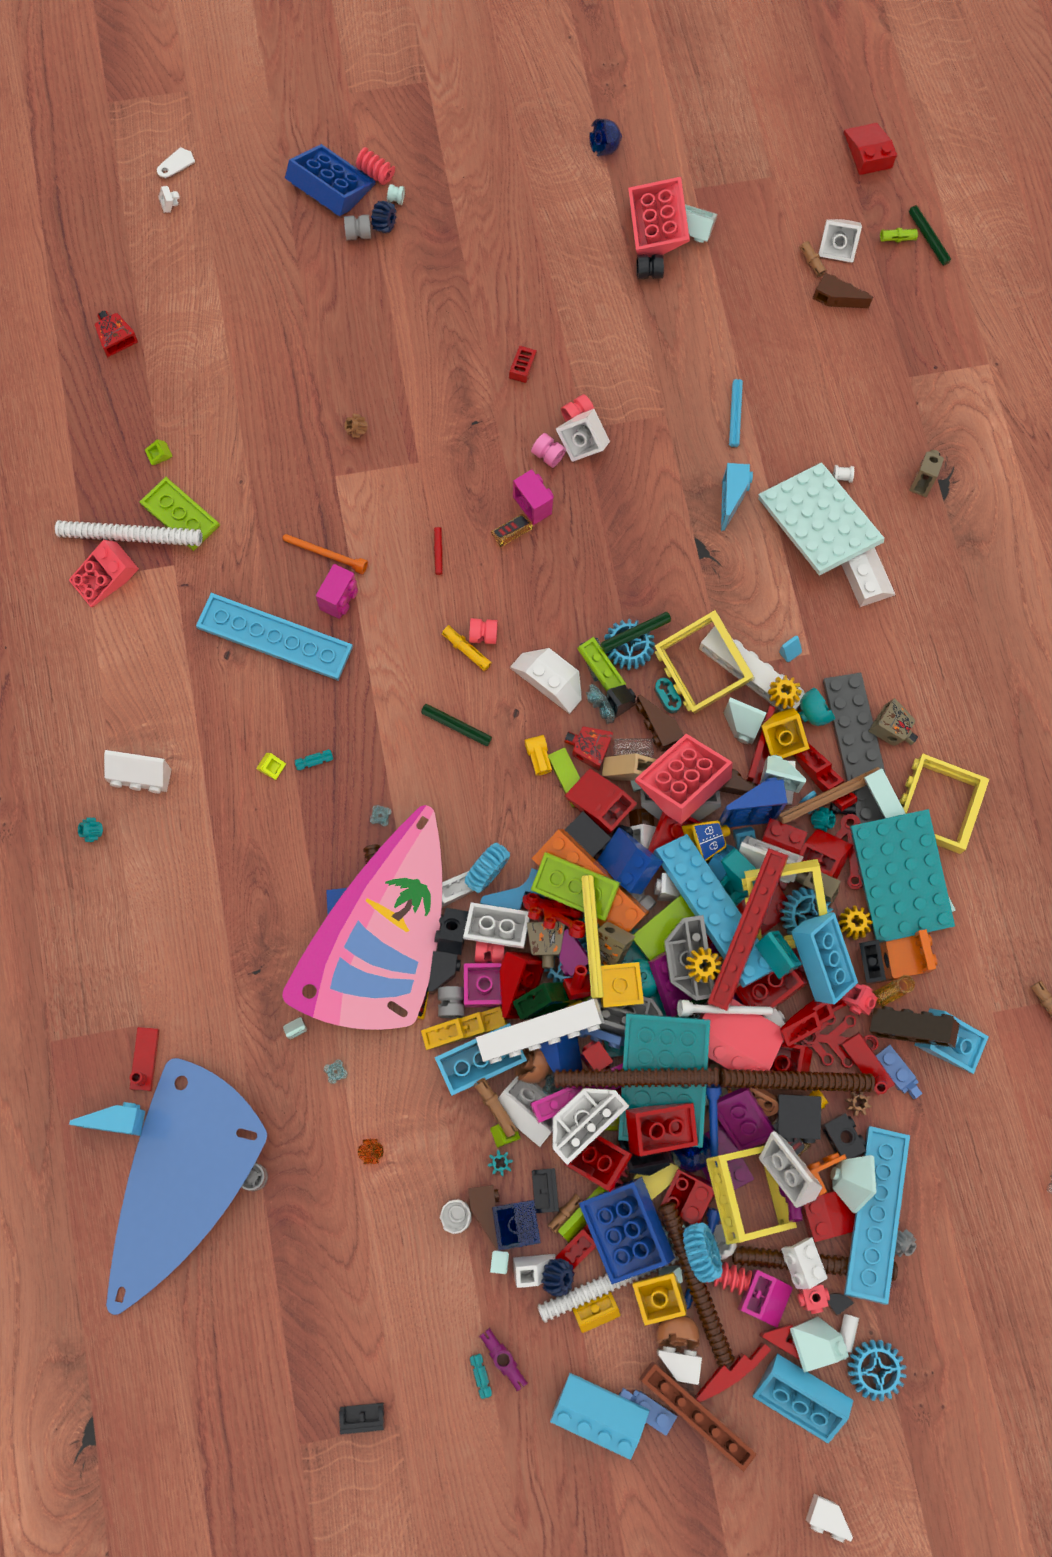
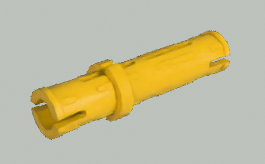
M450 625L442 631L441 635L448 639L455 649H459L478 665L479 668L486 671L490 667L492 662L465 640V636H461Z

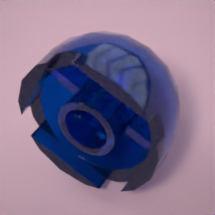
M596 119L591 127H594L593 132H590L589 135L591 149L593 152H597L596 156L611 155L618 149L622 140L620 129L610 119Z
M705 1134L703 1135V1148L687 1147L671 1150L670 1153L674 1164L679 1169L689 1172L703 1169L707 1165L706 1160L712 1156L710 1138Z

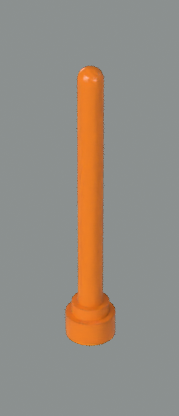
M288 534L282 537L283 541L349 565L356 573L363 575L367 569L368 560L362 558L354 560Z

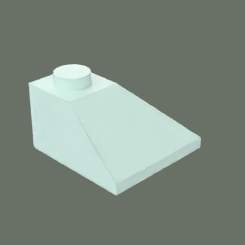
M685 204L689 235L698 242L704 243V241H708L718 214Z
M731 697L723 712L733 736L738 738V741L743 744H752L766 712Z
M777 755L768 756L765 760L760 783L765 782L768 778L784 779L785 790L796 793L800 792L806 782V778L788 761L783 760L782 757Z
M872 1155L844 1159L831 1170L830 1178L832 1179L833 1190L853 1213H857L876 1194L875 1162Z
M820 1317L812 1318L790 1328L804 1372L831 1365L849 1357L842 1335Z

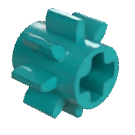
M820 807L819 811L815 810L813 812L811 823L815 829L827 832L828 829L834 827L836 817L829 808Z
M86 817V819L82 820L83 822L79 823L78 835L81 838H85V842H94V840H98V837L102 836L103 826L100 822H96L95 817Z
M497 1150V1156H489L493 1162L487 1166H493V1175L499 1171L501 1176H503L505 1169L511 1171L508 1163H512L513 1160H507L508 1152L500 1155V1151ZM504 1158L506 1166L497 1169L495 1160Z

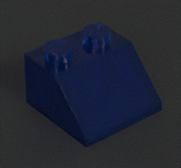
M534 1200L492 1207L498 1250L541 1243Z

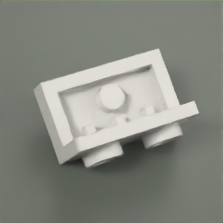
M806 1238L793 1246H785L781 1249L796 1289H811L828 1279L813 1238Z

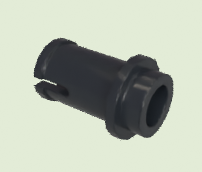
M831 802L830 811H833L834 815L855 814L856 804L841 811Z

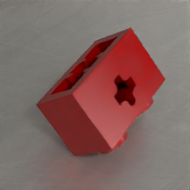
M592 1041L582 1049L580 1057L586 1067L592 1069V1071H595V1069L599 1071L602 1069L606 1070L613 1063V1060L600 1041L597 1043Z

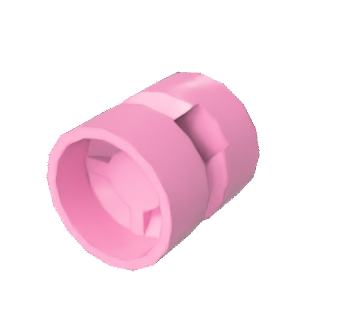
M543 433L536 440L531 449V453L540 459L544 458L543 462L552 468L561 461L566 452L564 446L558 442L554 443V439L546 433Z

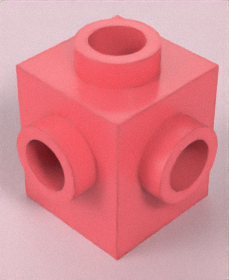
M856 984L843 996L842 1000L850 1007L849 1010L854 1014L860 1015L863 1013L870 1015L878 998L872 993L873 990L864 984Z
M817 1284L811 1289H798L799 1294H797V1298L803 1310L816 1314L823 1312V1307H828L827 1301H830L828 1289L824 1288L823 1284ZM815 1293L817 1294L818 1298L817 1302H814L812 1299V1296Z

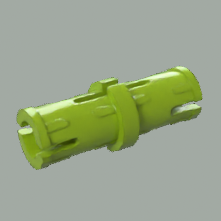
M896 228V230L880 231L881 242L896 241L900 243L905 240L916 241L918 237L916 229Z

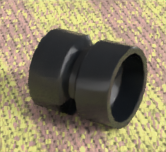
M663 254L652 255L651 258L648 255H637V279H648L649 276L652 279L663 278Z

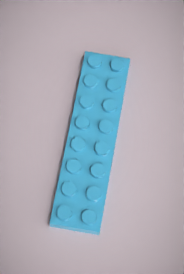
M214 593L210 594L196 624V628L338 681L353 648V644Z
M688 834L655 849L653 853L663 861L662 867L695 916L704 915L706 933L723 959H725L742 914ZM756 938L739 981L743 988L773 972L755 946L759 942L758 938Z
M872 1126L867 1128L864 1156H874L876 1194L855 1213L844 1295L887 1305L889 1302L910 1135Z

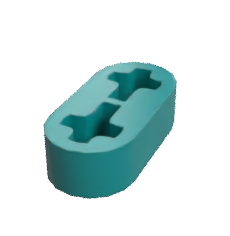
M660 678L655 684V693L667 712L676 713L681 708V698L669 679ZM661 684H663L664 686H668L666 689L668 694H666L664 689H659ZM669 697L672 702H677L675 708L672 705L669 706Z

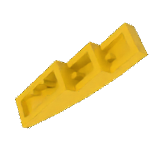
M502 1006L423 1029L421 1033L426 1050H430L491 1032L508 1023L506 1018L502 1017Z

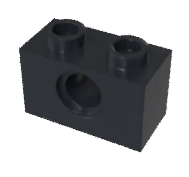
M446 908L445 914L441 915L439 919L441 929L440 931L437 930L435 934V942L438 943L437 951L462 954L465 942L463 936L469 911Z
M874 940L859 943L866 983L875 984L893 981L886 941Z
M846 1113L821 1125L835 1153L838 1152L839 1155L845 1154L846 1159H850L866 1151L864 1147L866 1146L865 1140L860 1134L856 1133L854 1129L856 1125L851 1116H847ZM842 1132L848 1133V1143H844L841 1140Z

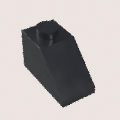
M625 685L611 688L607 691L605 704L614 717L617 718L635 705L636 695L632 689H628Z
M433 951L428 988L429 994H434L438 991L439 987H443L456 976V971L460 972L461 959H458V954Z

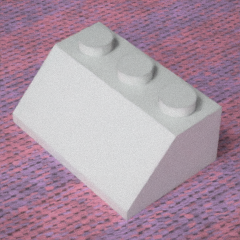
M875 547L841 564L860 607L895 596L893 587Z
M105 750L104 775L110 786L121 788L124 785L137 791L144 788L149 789V792L157 794L161 791L167 792L172 769L165 759Z
M746 836L742 841L739 850L757 869L761 868L768 848L788 855L786 864L802 862L804 858L801 855L750 836ZM797 874L781 876L780 881L785 883L794 882Z
M471 902L463 939L524 949L528 936L527 922H530L528 911Z
M517 1076L502 1092L498 1100L513 1124L540 1147L553 1132V1117L538 1123L530 1103L549 1096V1094L536 1083L522 1082L517 1079L519 1078Z
M775 1131L771 1132L759 1160L796 1208L816 1200L822 1189L819 1181L813 1176L786 1139Z

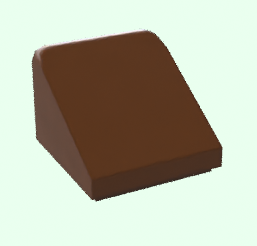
M635 809L629 812L630 827L640 824L655 826L654 816L646 809Z

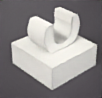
M161 186L159 201L163 212L169 213L172 206L178 205L177 199H180L177 191L170 192L168 186Z

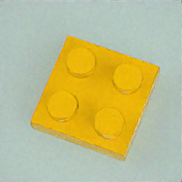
M639 962L601 966L604 995L601 998L602 1008L644 1004Z

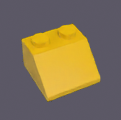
M793 707L774 714L761 726L770 756L777 755L786 758L810 749L800 714Z
M674 1272L632 1283L645 1326L686 1315L687 1304L681 1285Z

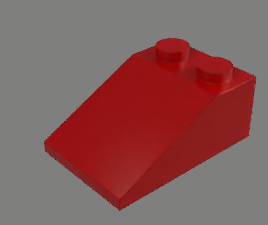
M878 123L844 130V135L859 175L893 167L897 157L892 140Z
M770 818L765 826L761 841L799 855L808 832ZM779 880L778 886L782 891H785L788 883Z
M506 951L500 968L502 1017L512 1019L519 1018L513 1001L539 986L544 968H542V959L528 952Z
M796 968L778 979L774 972H771L744 988L740 984L735 993L745 1006H763L774 1009L809 982L801 971Z
M782 1042L770 1071H805L807 1073L810 1070L813 1050L807 1046L797 1044L786 1047L785 1043Z
M694 1103L644 1106L625 1110L629 1150L635 1155L645 1156L698 1145Z
M598 1135L568 1165L566 1163L564 1165L587 1180L611 1192L632 1154Z
M835 1191L817 1196L816 1200L801 1206L808 1237L813 1238L814 1242L853 1232L855 1213L848 1208Z

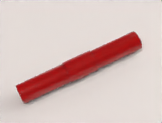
M435 527V574L442 575V528Z

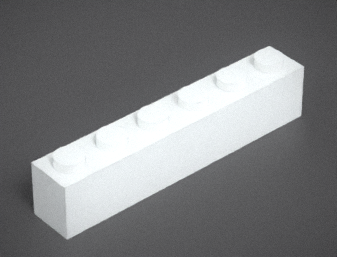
M714 626L701 642L699 650L736 678L742 679L744 677L742 671ZM733 640L755 677L754 680L746 685L775 707L776 701L769 700L772 696L768 694V690L771 689L770 683L775 682L777 677L783 679L785 675L778 674L769 663L762 662L758 659L757 654L745 649L740 641ZM799 687L798 689L802 690V693L799 696L801 700L805 692L801 687ZM800 700L798 703L794 702L795 705L793 706V708L795 710L798 709L800 705ZM779 704V706L776 708L780 711H784L791 707L787 705L786 709H783L782 704Z
M592 999L476 1037L483 1062L490 1061V1064L502 1061L501 1057L508 1054L510 1058L521 1055V1050L526 1048L530 1052L541 1048L540 1044L548 1042L549 1045L561 1042L560 1037L566 1035L570 1039L581 1035L580 1031L588 1029V1032L601 1029L600 1024L605 1022L598 1000Z

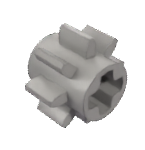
M907 1229L903 1233L898 1230L895 1254L899 1257L903 1254L910 1256L917 1246L915 1243L916 1238Z

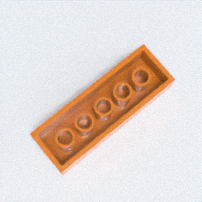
M558 829L531 858L540 866L544 853L547 852L613 879L607 870L564 829ZM620 885L606 921L597 918V923L602 926L604 923L610 922L631 933L650 912Z

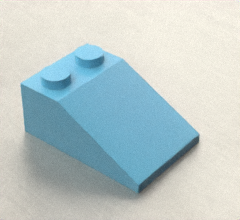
M727 463L722 479L721 531H725L744 499L746 491L750 489V483L753 480L750 464Z
M932 1008L928 1011L933 1013L934 1016H941V1014L951 1015L946 1011ZM954 1017L960 1024L955 1048L915 1043V1046L925 1052L974 1074L989 1036Z
M123 1102V1106L115 1105L70 1120L69 1125L141 1136L146 1111L141 1110L140 1105Z

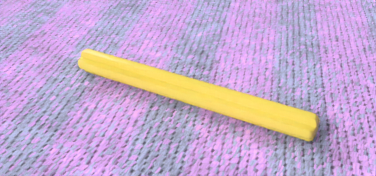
M592 875L582 876L581 880L591 997L599 999L603 998L604 995L594 878Z

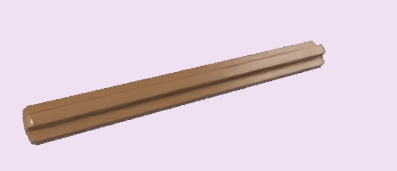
M876 767L781 812L778 817L782 824H785L866 786L867 784L863 777L880 768Z

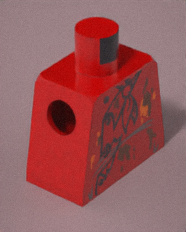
M101 311L98 314L100 321L95 323V328L107 358L138 343L134 331L118 313L109 315L107 311Z
M583 726L579 735L568 732L564 742L574 746L573 757L599 771L612 740L613 732Z

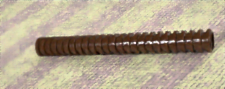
M701 1067V1070H697V1068H694V1070H691V1068H687V1070H684V1068H681V1070L674 1068V1070H671V1068L664 1070V1068H661V1070L654 1068V1070H651V1068H648V1070H644V1068H641V1070L637 1068L631 1070V1068H628V1071H625L624 1068L621 1071H618L617 1068L614 1071L608 1069V1071H605V1069L601 1071L595 1069V1071H592V1069H588V1071H585V1069H582V1071H579V1069H575V1071H572V1069H569V1071L565 1069L559 1071V1069H556L554 1072V1085L556 1088L560 1086L562 1088H566V1086H569V1088L573 1086L579 1088V1086H582V1088L586 1086L592 1088V1086H595V1088L602 1086V1088H605V1086L612 1088V1086H615V1088H618V1086L622 1088L628 1086L631 1088L632 1085H635V1088H638V1085H641L642 1088L645 1085H648V1087H651V1085H655V1087H658V1085H661V1087H665V1085H668V1087H671V1085L678 1087V1085H681V1087L688 1085V1087H691V1085H695V1087H698V1085H701V1087L715 1085V1087H718L719 1070L717 1067H714V1070H711L710 1067L707 1070H704L703 1067Z
M721 1069L719 1072V1085L721 1088L727 1086L728 1088L746 1087L747 1089L751 1087L756 1089L758 1087L759 1089H813L814 1091L819 1089L820 1091L872 1092L875 1087L874 1076L870 1073L842 1074L840 1072L812 1073L810 1071L806 1073L805 1071H751L750 1069L746 1071L744 1069Z
M665 1203L658 1208V1212H661L660 1217L664 1219L663 1225H666L665 1230L669 1232L667 1235L671 1238L670 1243L674 1245L672 1248L676 1251L677 1261L681 1263L679 1267L683 1270L682 1275L685 1276V1282H688L687 1288L690 1289V1295H693L692 1301L695 1302V1308H698L697 1314H700L699 1319L703 1321L701 1324L702 1327H705L704 1332L708 1334L706 1337L707 1340H710L709 1345L712 1346V1353H715L716 1364L718 1366L728 1365L733 1362L735 1357L731 1355L732 1349L729 1348V1342H726L727 1337L724 1335V1329H721L720 1318L716 1316L718 1313L714 1310L715 1305L712 1304L713 1300L709 1297L708 1287L695 1277L690 1263H688L683 1242L685 1228L682 1227L681 1216L677 1214L679 1212L678 1209H675L676 1203Z
M737 1245L736 1250L732 1254L734 1265H737V1263H740L741 1266L753 1264L754 1267H757V1265L761 1268L773 1266V1269L779 1267L781 1270L783 1268L789 1270L784 1261L782 1250L780 1252L777 1249L771 1251L769 1248L767 1250L764 1248L758 1250V1247L752 1249L751 1247L745 1248V1246L739 1248ZM819 1255L826 1274L832 1272V1275L838 1273L840 1276L843 1274L847 1276L849 1257L839 1256L837 1258L836 1255H833V1257L830 1255ZM895 1261L893 1264L892 1281H895L898 1276V1266Z

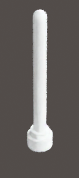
M679 1000L677 1013L679 1017H689L693 1013L773 1014V1008L763 1006H730L728 1011L714 1005H694L689 1000Z

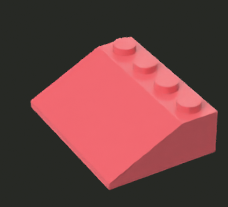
M681 177L628 188L637 255H648L649 258L652 255H664L690 241Z
M685 734L635 778V782L666 815L682 824L732 778L733 762L690 735Z
M732 999L730 1006H745ZM701 1013L698 1019H710L708 1058L727 1069L770 1071L783 1042L780 1026L761 1015Z

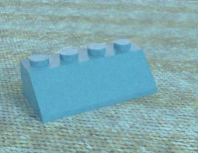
M831 912L803 921L791 933L815 1001L834 1005L858 983L836 915Z
M508 1023V1024H506V1025H504V1026H502V1027H500V1028H497V1029H495V1030H493V1031H491V1032H494V1031H497V1030H500V1029L509 1027V1026H511V1024ZM476 1039L435 1057L451 1096L474 1086L482 1078L490 1079L527 1061L523 1050H521V1055L510 1058L508 1054L501 1057L502 1061L490 1064V1061L483 1062Z
M779 1354L768 1365L753 1394L755 1399L826 1443H829L848 1421L853 1404L851 1398L812 1374L804 1372L802 1368Z
M569 1373L553 1409L550 1422L631 1460L643 1432L649 1409Z

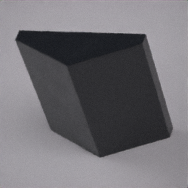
M618 1140L620 1148L631 1153L629 1141ZM666 1152L645 1156L631 1153L632 1156L627 1163L629 1173L650 1176L669 1166L670 1160Z

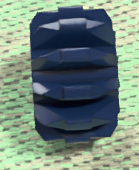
M378 201L374 204L371 216V225H373L374 230L382 233H389L393 230L397 217L394 204L388 201Z
M560 1258L549 1260L548 1265L544 1266V1273H542L543 1279L541 1283H543V1290L556 1297L567 1295L568 1290L572 1289V1282H574L573 1276L575 1272H573V1265Z

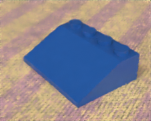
M322 144L289 159L285 179L291 182L292 185L297 186L307 195L313 197L321 205L326 206L339 216L351 211L376 183L375 180Z
M768 778L765 782H762L727 805L718 820L720 825H727L729 828L766 824L770 818L776 820L787 804L784 779Z
M642 1177L614 1187L611 1192L605 1191L579 1203L611 1284L668 1265L675 1258Z

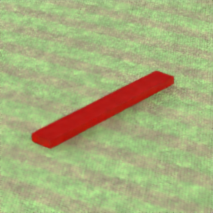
M768 848L707 1003L728 1011L783 873L788 855Z

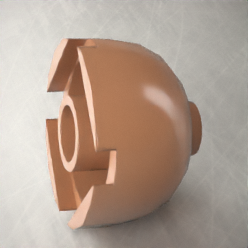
M528 1048L523 1049L525 1050L524 1055L527 1061L515 1066V1076H519L517 1079L525 1083H540L552 1073V1070L540 1048L530 1052Z
M687 1316L661 1321L657 1330V1344L659 1343V1346L662 1348L663 1346L674 1347L676 1350H681L680 1347L687 1346V1350L698 1348L700 1346L698 1326L694 1320Z

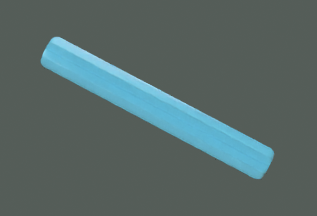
M734 379L732 383L730 447H738L740 443L743 381L741 379Z

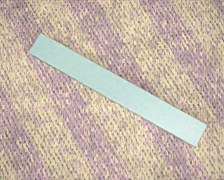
M882 768L863 777L884 818L906 814ZM950 900V905H951V909H952V912H953V911H955L956 909H955V907L953 906V904H952V902H951V900Z

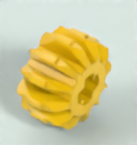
M785 675L783 679L777 677L775 682L770 683L771 689L768 690V694L772 696L769 700L776 701L775 707L782 704L783 709H786L787 705L792 708L795 705L794 702H799L802 690L798 689L800 683H793L794 677L788 680Z
M856 905L852 909L845 908V913H840L839 915L842 920L838 921V924L843 926L840 929L841 933L846 931V938L852 935L854 940H857L859 936L861 938L866 937V933L871 931L869 925L873 924V921L867 920L870 913L864 915V908L862 907L858 911ZM855 919V922L859 923V925L855 926V923H852L851 921Z
M699 947L698 953L695 950L691 951L693 958H686L691 964L686 965L685 968L692 969L688 976H695L696 982H699L702 978L703 983H707L708 977L711 980L715 979L713 972L720 973V970L715 967L721 965V961H714L718 954L714 953L711 955L712 949L710 948L704 951L703 947ZM707 962V966H704V968L699 967V964Z

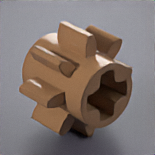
M353 414L352 417L346 419L345 430L352 437L360 438V434L364 435L367 431L368 425L365 417Z
M861 1091L858 1095L855 1092H850L852 1098L845 1099L846 1102H849V1107L846 1110L854 1111L853 1116H857L859 1111L862 1115H866L865 1109L872 1108L868 1104V1100L871 1097H865ZM857 1100H861L862 1104L856 1107L855 1103Z

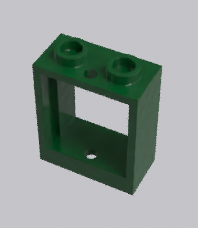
M551 982L539 985L514 1000L513 1004L520 1020H530L564 1009L576 1002L577 999L569 1000L563 982Z

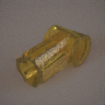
M903 975L873 991V994L878 998L877 1004L882 1007L914 990L915 982L912 977ZM900 981L906 982L907 990L901 989Z

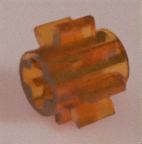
M364 1139L363 1144L358 1147V1156L361 1160H364V1165L378 1164V1159L383 1157L384 1149L380 1143H377L378 1139Z

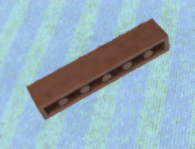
M652 1362L639 1379L744 1472L757 1454Z

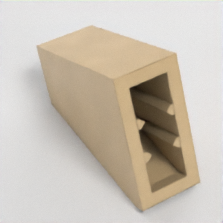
M636 753L604 757L602 776L614 780L635 781V778L657 759Z

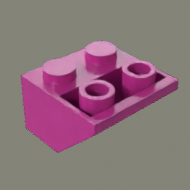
M753 1269L749 1288L747 1291H744L738 1310L777 1328L793 1287L766 1273Z

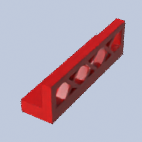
M769 706L763 724L776 714L774 712L775 707ZM762 728L746 781H751L756 786L761 784L765 760L770 756Z

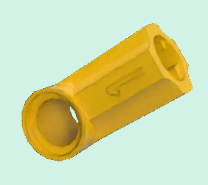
M544 735L525 739L528 756L531 757L535 775L541 776L552 772Z

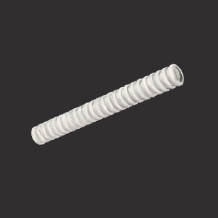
M58 520L55 524L56 536H63L64 538L67 536L73 538L74 536V538L80 537L81 539L91 538L95 540L97 538L101 540L103 538V540L109 539L110 541L126 540L130 542L132 540V542L138 541L139 543L142 541L148 543L149 541L150 543L155 542L159 544L161 542V544L172 543L173 545H177V543L183 545L184 543L185 546L189 544L191 546L195 544L200 546L202 543V532L200 529L196 531L191 529L189 531L188 528L185 530L183 528H179V530L177 528L172 529L171 527L167 529L162 527L160 529V527L154 528V526H150V528L144 526L143 528L141 525L138 527L133 525L131 527V525L125 526V524H122L120 526L115 524L114 526V524L108 525L107 523L96 524L93 522L91 524L86 522L85 524V522H62L61 520Z
M675 1256V1258L670 1263L672 1265L675 1264L674 1261H676L678 1257ZM657 1269L615 1284H611L606 1273L604 1277L599 1276L598 1280L592 1279L593 1282H586L587 1285L585 1286L582 1284L580 1288L575 1287L574 1291L568 1290L567 1295L557 1296L554 1300L551 1298L550 1302L544 1301L543 1305L538 1304L537 1308L542 1320L546 1323L548 1322L547 1319L553 1320V1317H559L560 1313L566 1314L567 1310L570 1312L574 1307L577 1309L578 1305L581 1304L583 1306L584 1302L590 1303L591 1299L596 1300L598 1296L601 1298L602 1294L605 1293L607 1295L608 1291L614 1292L615 1288L620 1289L622 1285L625 1287L627 1286L626 1283L629 1282L631 1284L633 1280L638 1281L639 1277L644 1278L646 1274L649 1276L651 1275L650 1272L653 1271L655 1273Z

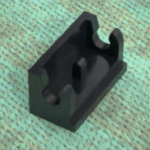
M555 1168L532 1171L535 1214L558 1212Z
M384 1402L340 1407V1435L384 1430Z

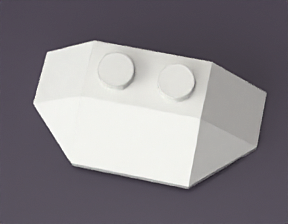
M550 648L522 653L510 666V669L568 714L582 700L579 671Z
M583 1088L553 1116L552 1149L568 1165L619 1117L629 1105L615 1090Z

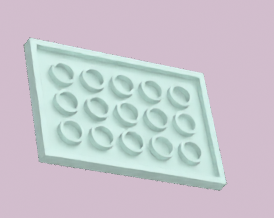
M822 462L758 494L760 502L819 576L884 543L883 535Z

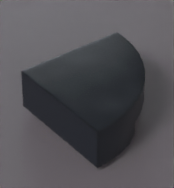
M837 1293L829 1294L830 1301H827L836 1316L854 1303L847 1296Z

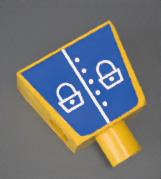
M718 820L682 826L684 835L688 834L705 861L726 848L725 837L730 835V829L727 825L721 826Z

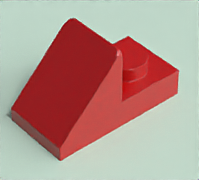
M786 1324L760 1333V1337L799 1359L794 1341L789 1339L786 1342L790 1328L793 1327L792 1324Z

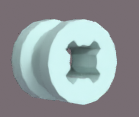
M390 184L387 201L390 203L394 201L402 205L405 187H395L394 184Z

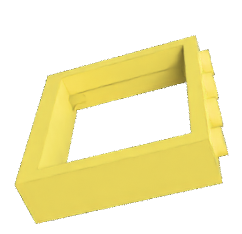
M715 610L655 645L657 649L655 654L660 662L664 661L666 665L664 670L669 678L673 677L676 682L673 686L678 695L682 694L685 701H683V704L688 712L692 710L695 714L755 679ZM713 622L744 677L696 705L665 650Z
M922 754L918 759L915 758L912 764L913 774L912 776L909 775L905 784L908 787L906 794H902L899 802L907 814L923 767L975 786L957 841L955 842L935 834L938 846L961 854L967 848L989 779Z
M818 859L786 864L781 876L811 871L818 916L827 914ZM760 869L744 871L745 878L741 880L743 891L747 890L748 896H750L753 889L752 881H756ZM746 897V898H745V903H746V904H747V901H748L749 897ZM761 929L757 936L759 941L762 939ZM792 935L783 936L791 948H797Z
M765 1146L706 1159L727 1245L797 1228L796 1222H789L788 1203H786L785 1197L780 1195L778 1183L764 1166L779 1225L746 1234L744 1232L727 1161L762 1153Z

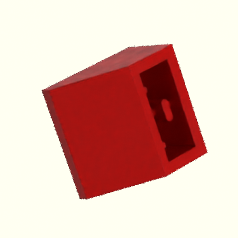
M817 829L804 843L799 855L804 857L802 861L818 859L821 872L837 879L854 845L821 829Z
M678 1169L661 1205L675 1202V1209H678L679 1212L677 1214L681 1216L682 1220L690 1224L702 1223L708 1207L715 1196L712 1183L698 1175Z

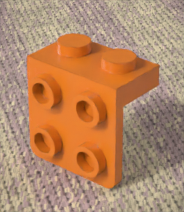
M927 929L917 931L914 936L886 941L893 979L930 973L936 969L937 958L932 953V938L927 933Z
M838 1152L822 1158L823 1163L821 1164L818 1161L807 1165V1168L822 1186L818 1196L827 1192L818 1172L846 1159L845 1154L839 1155Z

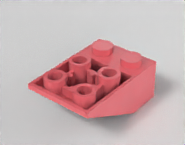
M103 540L70 577L69 581L88 605L94 607L127 583L139 568L116 541Z

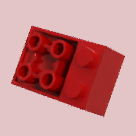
M589 769L564 795L569 802L581 813L584 812L607 835L637 805V802L625 791L592 769Z

